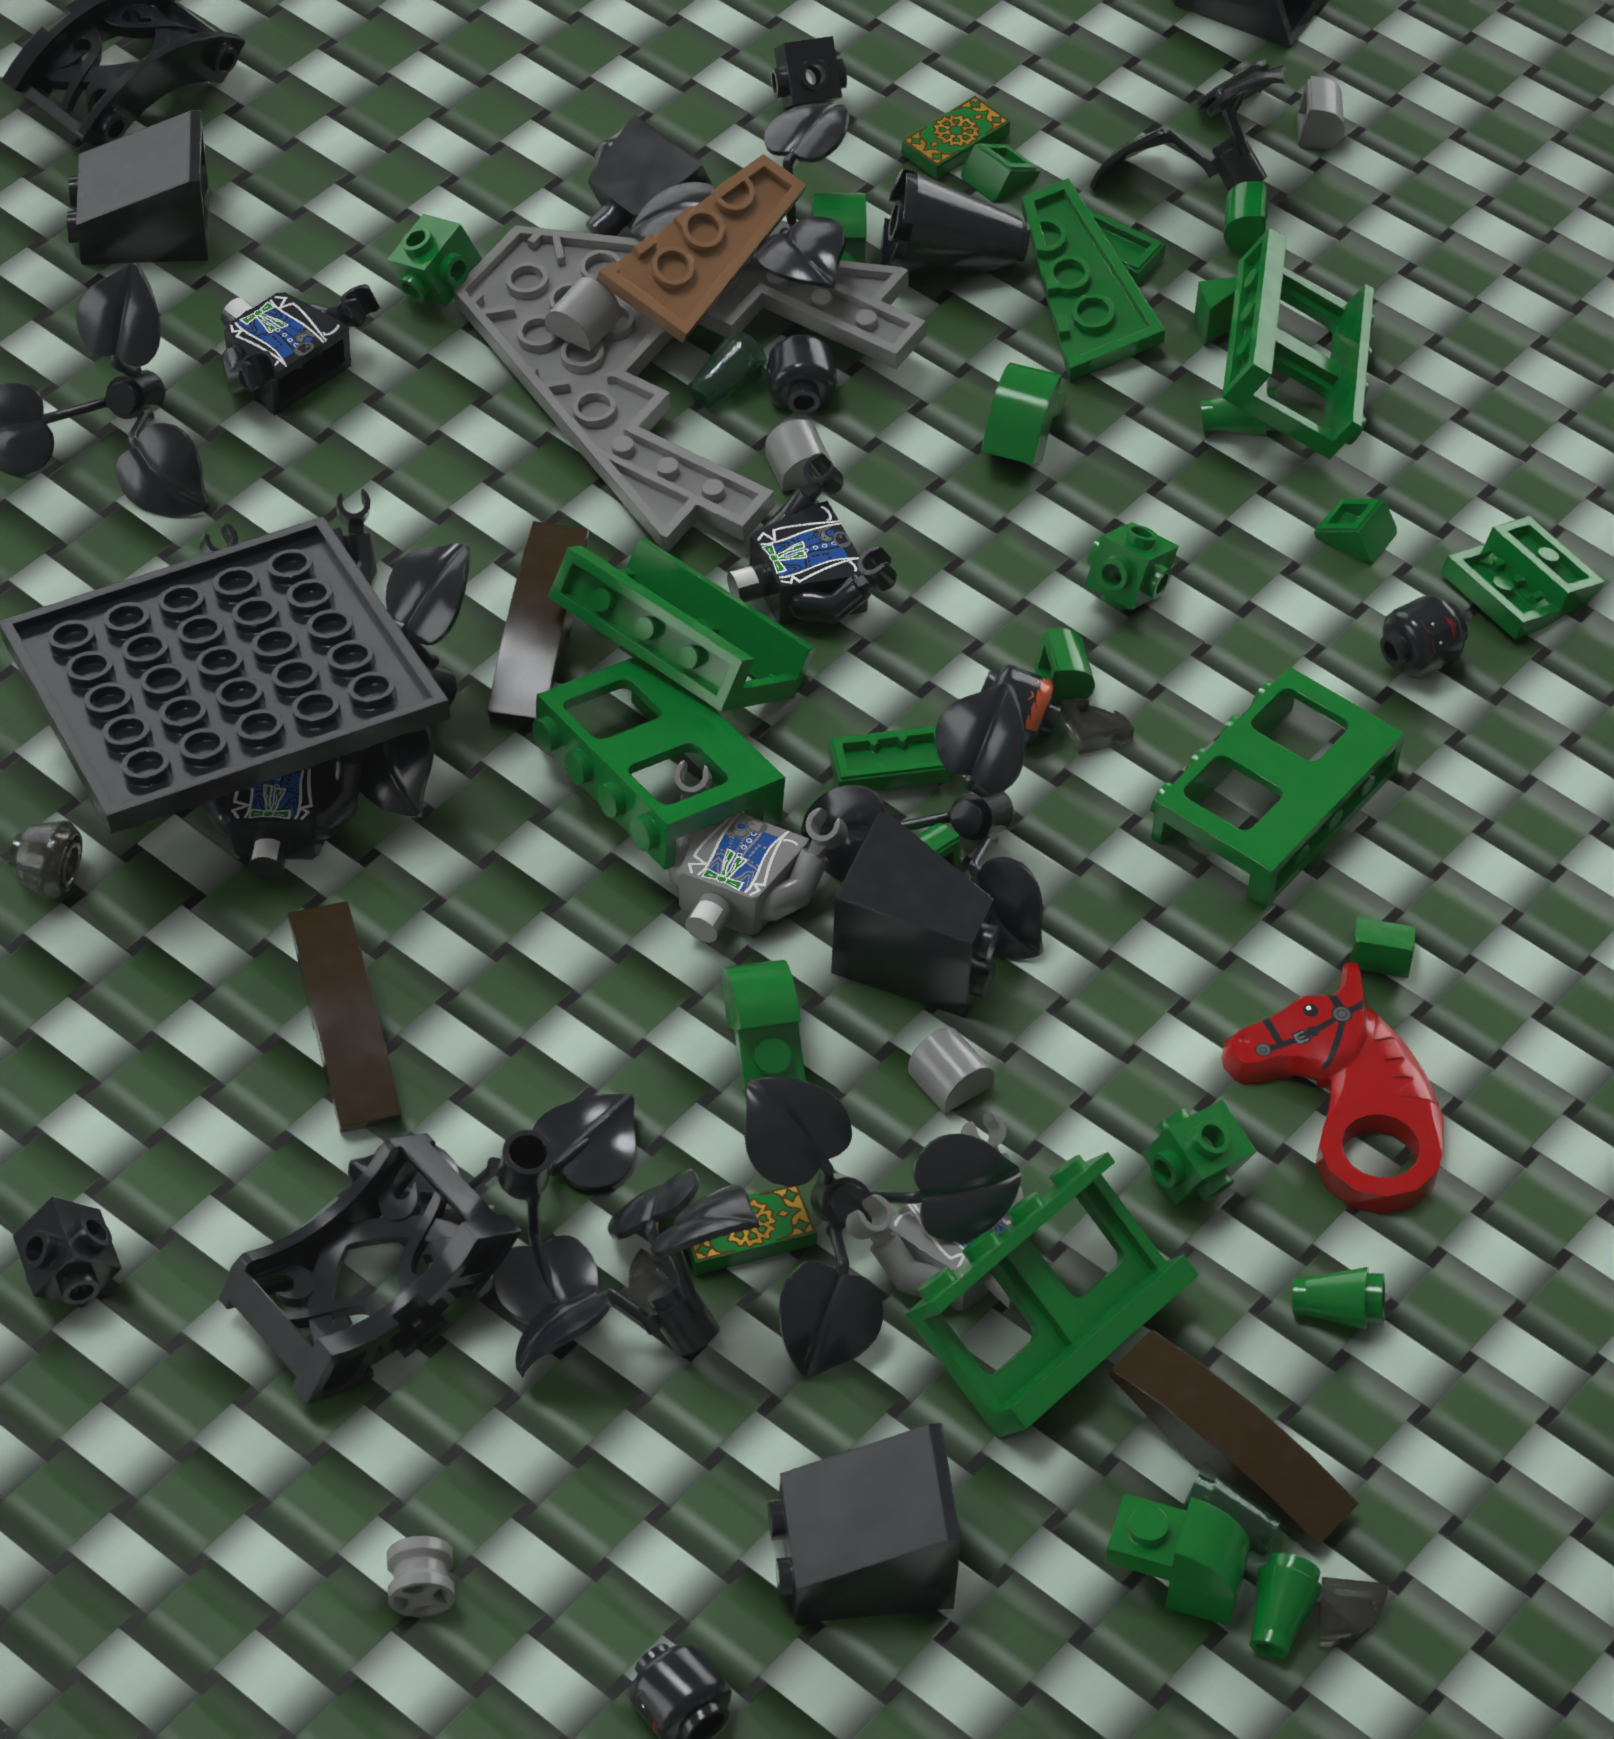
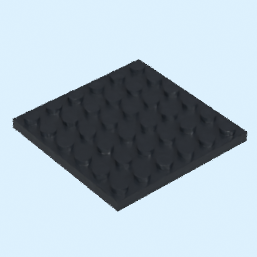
M323 516L0 621V632L4 644L111 834L125 829L140 827L146 822L184 809L196 808L216 798L240 790L254 788L263 782L299 770L310 769L319 763L354 751L366 750L375 744L410 732H418L426 729L428 726L451 719L447 697Z

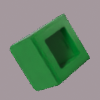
M979 143L974 145L961 172V178L989 200L999 201L1036 179L1040 170L1007 144Z
M1237 276L1198 282L1194 323L1204 345L1215 341L1231 329Z
M1340 499L1317 526L1314 535L1316 539L1366 562H1375L1396 536L1397 527L1385 499Z
M1357 917L1350 963H1358L1360 970L1408 978L1414 953L1416 927Z

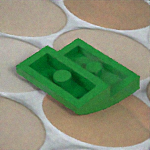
M1530 516L1492 527L1484 545L1448 555L1440 572L1515 640L1543 629L1574 611L1597 594L1605 582Z

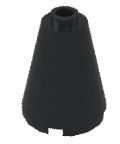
M901 169L896 177L889 198L890 202H895L890 219H884L880 247L881 265L903 267L908 270V274L1011 270L1016 261H1024L1028 251L1030 233L1028 230H1023L1021 218L920 172Z

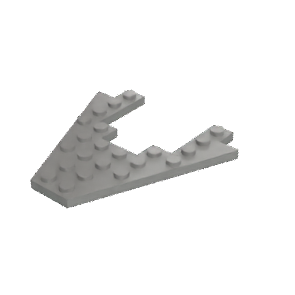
M515 225L469 272L466 281L461 286L453 288L456 307L661 549L669 552L698 519L744 541L775 507L774 491L649 432L671 408L670 392L636 376L673 336L615 294L614 296L620 306L621 318L591 352L546 332L545 316L578 279L590 277L596 280L601 269L613 261L615 263L632 252L633 247L643 239ZM757 252L698 324L728 339L734 340L761 309L765 308L895 369L902 364L926 337L925 320L891 305L909 285L907 269L897 266L840 260L836 285L834 289L801 284L772 275L763 270L759 265Z

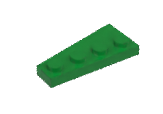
M1067 178L1022 196L1023 217L1027 230L1030 233V242L1069 381L1164 343L1165 329L1070 179Z

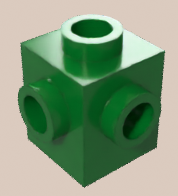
M422 214L388 257L387 262L399 279L397 282L399 288L408 297L418 302L427 300L447 306L454 298L453 288L461 286L466 281L469 272L482 260V257L460 223Z
M1130 522L1105 535H1100L1095 540L1087 557V564L1091 568L1084 585L1100 593L1102 600L1107 604L1119 609L1132 610L1152 599L1159 598L1163 594L1170 581L1171 567L1179 546L1157 535L1147 527Z
M1222 1099L1193 1115H1190L1188 1110L1183 1108L1168 1116L1155 1127L1159 1137L1142 1155L1149 1164L1156 1182L1166 1190L1174 1204L1178 1205L1196 1195H1199L1201 1200L1206 1202L1225 1191L1234 1183L1231 1176L1257 1151Z

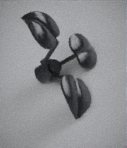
M1266 59L1257 61L1214 87L1195 104L1197 111L1210 105L1207 109L1209 117L1222 111L1231 138L1211 150L1215 157L1212 162L1173 130L1164 131L1161 128L1129 141L1115 150L1097 170L1090 183L1091 190L1094 193L1106 173L1116 164L1148 148L1172 143L1205 170L1209 178L1219 174L1228 192L1232 187L1242 182L1265 180L1268 176L1248 141L1245 140L1237 117V111L1244 99L1256 93H1261L1263 89L1273 83L1285 84L1284 73L1287 71L1285 66L1269 69Z
M834 103L807 104L787 110L778 115L767 127L764 134L765 146L772 155L785 156L783 168L793 175V166L797 159L809 163L818 162L838 148L848 129V111L844 105H836ZM687 182L677 184L660 192L643 207L636 217L631 228L632 238L645 239L650 234L653 237L671 224L674 217L690 206L692 208L709 197L712 190L716 187L702 182ZM794 204L786 214L787 222L781 221L770 236L758 246L757 259L759 265L766 272L789 281L834 289L838 266L846 244L844 229L839 222L826 217H808L797 221L796 204Z
M138 263L128 264L87 290L79 302L76 318L78 331L85 346L95 355H111V366L125 375L118 376L109 383L106 396L103 398L45 414L42 396L34 386L23 382H11L0 385V470L15 475H26L40 470L47 464L54 450V436L47 425L48 423L108 407L119 418L132 419L137 417L127 436L132 449L124 452L116 462L117 479L128 499L141 509L162 516L177 517L200 513L207 510L210 505L204 488L201 459L194 442L184 430L176 425L156 423L144 429L146 423L154 419L153 412L158 410L165 400V387L160 377L152 371L141 369V366L148 364L156 355L161 338V326L156 300L146 275Z
M462 543L425 547L406 554L394 566L389 576L385 597L388 613L395 621L404 623L401 628L402 633L447 697L449 706L452 704L457 692L456 677L450 669L439 666V657L430 654L422 644L434 645L441 641L450 632L459 615L467 586L470 564V546ZM429 726L424 730L410 732L375 744L358 753L357 762L363 763L360 792L372 803L392 813L410 817L423 816L424 793L434 757L433 737Z
M1005 682L957 700L948 706L937 723L935 743L940 761L949 772L956 775H966L964 787L971 792L958 797L950 811L901 821L900 823L910 831L931 827L936 823H951L954 830L963 838L968 840L980 839L981 842L968 864V870L972 876L969 879L994 899L992 924L999 926V936L992 955L1011 959H1027L1043 954L1041 934L1043 900L1038 882L1028 867L1022 862L1009 857L992 858L981 867L982 861L990 847L998 843L999 839L996 833L1005 830L1012 821L1013 804L1010 797L1004 791L1017 780L1024 762L1025 735L1022 713L1012 684ZM860 785L837 787L820 796L807 810L801 827V834L809 838L810 846L813 839L806 831V820L813 810L823 808L827 812L826 821L820 829L821 836L827 835L833 830L834 823L838 818L845 822L848 831L845 842L837 848L828 849L825 857L829 860L825 871L840 881H844L879 812L885 813L882 797L876 791Z
M789 1077L755 1078L749 1080L745 1087L746 1118L744 1130L746 1151L755 1170L771 1183L790 1187L806 1184L813 1179L819 1168L821 1170L818 1175L819 1180L812 1189L810 1201L814 1213L821 1220L829 1223L826 1233L832 1240L837 1260L836 1270L828 1264L817 1260H808L801 1263L785 1281L779 1302L780 1330L786 1352L801 1375L813 1377L861 1355L872 1345L881 1330L883 1304L877 1288L869 1279L863 1276L847 1275L849 1259L842 1230L846 1228V1219L850 1213L860 1210L865 1217L868 1216L869 1213L862 1206L863 1199L875 1194L884 1197L889 1203L893 1204L921 1203L920 1220L924 1231L930 1236L943 1241L962 1242L979 1237L994 1227L1005 1216L1017 1196L1021 1182V1173L1016 1164L1008 1160L984 1140L960 1133L947 1134L930 1141L915 1160L913 1177L920 1191L893 1192L868 1190L858 1179L834 1173L833 1165L828 1160L844 1152L852 1139V1127L848 1113L833 1094L817 1085Z
M632 1094L593 1095L572 1100L552 1108L537 1120L533 1130H520L511 1134L504 1142L501 1159L496 1157L489 1158L487 1167L468 1183L477 1192L489 1180L497 1176L501 1188L508 1195L515 1199L526 1200L528 1238L531 1246L511 1248L493 1274V1290L500 1306L506 1313L523 1324L528 1325L547 1306L576 1290L589 1285H595L598 1289L597 1266L587 1247L578 1239L569 1235H562L542 1243L539 1204L541 1193L548 1184L549 1176H555L560 1171L564 1179L571 1186L587 1191L607 1189L625 1178L633 1164L636 1150L634 1097ZM435 1145L434 1148L460 1175L458 1166L445 1150ZM374 1154L350 1160L348 1174L351 1185L368 1167ZM418 1172L399 1196L398 1200L405 1199L410 1195L413 1182H415L422 1197L420 1216H423L435 1189Z
M687 1169L669 1178L663 1185L652 1187L640 1193L621 1207L608 1224L609 1234L613 1239L621 1240L645 1228L646 1235L651 1243L650 1251L654 1257L658 1258L668 1279L649 1294L648 1301L652 1305L649 1313L611 1288L601 1293L595 1285H589L576 1290L547 1306L526 1327L518 1342L515 1358L516 1369L521 1377H524L528 1368L539 1358L593 1328L607 1314L611 1305L619 1307L639 1321L648 1335L660 1329L678 1356L689 1355L707 1345L718 1334L720 1326L696 1291L682 1250L731 1233L759 1228V1221L744 1188L740 1185L724 1187L684 1209L693 1199L699 1187V1177L693 1169ZM684 1209L677 1216L674 1226L659 1234V1221Z

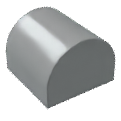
M1310 76V79H1307L1296 113L1298 144H1300V148L1327 149L1337 144L1344 135L1342 91L1337 83L1330 79Z
M582 277L576 281L545 316L546 332L591 352L621 318L620 306L614 294L604 284L590 277Z
M794 419L778 425L771 431L765 442V456L782 492L797 489L799 486L802 488L807 486L809 482L804 476L803 468L809 457L817 453H823L831 461L815 426L810 421L804 419Z
M952 1027L939 1029L926 1037L916 1047L909 1060L908 1074L944 1114L994 1086V1071L958 1031Z

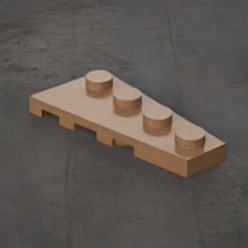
M762 154L713 189L709 197L692 208L690 206L674 217L671 224L653 237L650 234L636 244L632 252L615 263L613 261L601 269L596 280L604 284L613 294L674 338L684 343L754 256L760 243L770 236L802 196L806 184Z

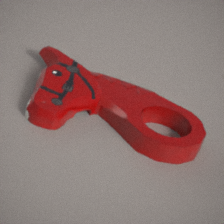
M1347 962L1343 965L1340 983L1335 993L1320 996H1302L1270 1018L1239 1030L1225 1041L1221 1056L1223 1068L1235 1081L1243 1085L1261 1084L1274 1079H1290L1295 1075L1316 1080L1317 1087L1326 1088L1330 1091L1329 1110L1323 1126L1315 1164L1326 1189L1349 1207L1384 1215L1415 1207L1434 1189L1443 1150L1444 1120L1439 1103L1427 1075L1403 1039L1375 1011L1366 1005L1358 963ZM1363 1133H1382L1393 1136L1405 1144L1414 1156L1415 1164L1407 1172L1398 1176L1379 1178L1365 1174L1354 1167L1345 1156L1343 1146L1351 1138Z

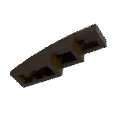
M533 521L521 560L502 637L487 709L489 719L532 725L536 720V695L553 688L554 681H558L566 636L570 637L574 614L549 599L548 595L567 548L573 546L587 547L589 536L587 528Z
M348 901L289 912L288 919L312 1028L316 1033L325 1078L329 1083L339 1132L343 1133L401 1121V1110L388 1054Z
M1153 1329L1107 1373L1196 1469L1208 1463L1252 1511L1263 1504L1308 1552L1318 1547L1359 1504L1309 1452L1256 1405L1205 1365Z

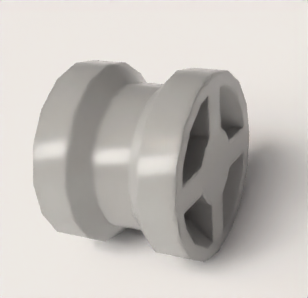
M425 1535L411 1536L401 1539L389 1547L387 1550V1570L394 1576V1579L388 1586V1603L395 1612L405 1616L425 1617L442 1613L454 1604V1582L447 1576L454 1566L453 1547L447 1541Z

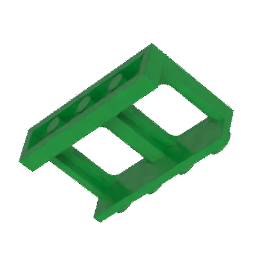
M1269 227L1239 260L1222 398L1330 460L1345 443L1351 445L1358 439L1366 423V418L1363 416L1364 398L1369 388V382L1366 381L1367 363L1372 353L1369 339L1370 329L1375 319V314L1372 313L1374 288L1365 284L1346 304L1285 268L1284 260L1287 237ZM1280 300L1325 325L1331 331L1330 358L1277 328ZM1272 368L1322 396L1326 404L1323 428L1268 397L1267 385L1268 378L1272 375Z
M646 538L638 539L628 565L623 569L613 567L583 546L568 547L548 595L549 599L719 711L795 698L816 650L812 645ZM748 674H751L752 676L757 678L755 680L746 681Z
M635 656L536 695V720L532 724V731L538 747L543 752L549 753L567 771L572 782L576 785H581L599 803L603 813L607 817L613 818L632 837L636 846L641 851L647 852L664 870L675 866L676 839L744 812L747 816L772 825L782 822L785 776L710 704L639 657ZM618 689H628L632 691L631 702L650 721L611 737L599 739L593 737L566 709ZM684 753L702 772L704 765H706L710 770L713 782L717 786L674 804L667 805L658 802L631 774Z
M1289 667L1274 683L1268 681L1260 687L1251 706L1241 716L1235 714L1228 719L1218 739L1207 750L1200 748L1196 751L1188 762L1185 772L1173 784L1167 782L1158 790L1151 804V812L1154 813L1151 839L1161 844L1176 829L1250 874L1247 898L1267 908L1394 775L1398 768L1404 732ZM1294 699L1346 729V732L1318 760H1305L1267 737L1293 710ZM1234 769L1276 793L1281 798L1253 828L1248 830L1238 829L1200 806L1208 795Z
M1108 1152L1088 1161H1084L1080 1155H1076L1062 1164L1049 1176L1054 1184L1051 1189L1041 1197L1037 1192H1033L1015 1204L1006 1213V1216L1011 1221L1009 1225L998 1234L993 1229H990L967 1245L962 1251L967 1261L954 1272L949 1267H946L925 1281L917 1290L923 1298L905 1313L997 1438L1025 1430L1199 1275L1185 1255L1166 1261L1102 1176V1173L1115 1163ZM1074 1197L1079 1201L1117 1253L1115 1267L1079 1298L1069 1293L1029 1238L1030 1235ZM988 1272L992 1274L1032 1330L1031 1340L993 1374L986 1373L980 1367L941 1313Z

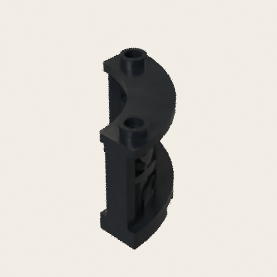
M74 0L64 7L67 16L59 21L49 32L41 27L11 63L1 81L13 90L21 92L74 132L82 141L95 146H101L121 138L131 124L148 107L166 94L183 86L198 82L222 83L228 73L235 67L238 55L245 45V40L237 34L217 32L175 0ZM118 36L133 39L155 38L151 53L142 60L99 66L102 60V43ZM88 53L87 57L83 61V56ZM53 89L66 90L62 104L50 95ZM83 90H86L89 113L85 120L72 112Z
M427 1133L390 1138L384 1141L375 1151L372 1161L361 1176L322 1214L281 1240L243 1253L230 1269V1276L219 1296V1301L226 1309L236 1308L293 1372L296 1379L292 1388L306 1404L333 1397L374 1378V1371L371 1366L397 1349L406 1358L449 1323L441 1314L466 1288L474 1295L483 1288L501 1265L522 1232L507 1214L497 1216L434 1148L436 1142ZM418 1172L435 1189L423 1216H420L422 1197L415 1182H413L410 1195L405 1199L398 1200L399 1196ZM447 1203L464 1220L460 1225L442 1219ZM407 1243L400 1258L398 1272L399 1283L403 1293L389 1304L368 1296H349L334 1300L338 1277L349 1250L377 1244ZM422 1255L426 1264L433 1263L418 1277L415 1275V1270ZM290 1285H293V1288L290 1291L278 1292L287 1288ZM275 1293L282 1304L288 1307L303 1309L283 1312L269 1296ZM359 1314L369 1316L366 1319L354 1325H352L353 1322L349 1317L352 1315ZM310 1327L314 1345L306 1339L298 1328Z

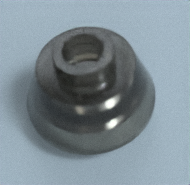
M66 820L33 824L28 827L24 834L18 833L14 837L9 852V866L15 868L17 880L39 896L49 901L57 899L70 891L77 877L82 858V836L76 827Z

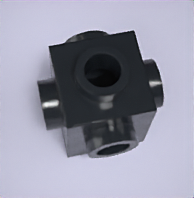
M833 36L783 43L774 48L777 67L771 68V84L775 98L782 97L783 109L807 104L828 103L842 98L841 89L847 87V73L843 58H836ZM806 72L810 74L812 84L808 82Z
M51 1197L13 1235L26 1273L27 1283L32 1290L33 1296L83 1308L122 1269L112 1243L111 1232L105 1224L101 1210Z

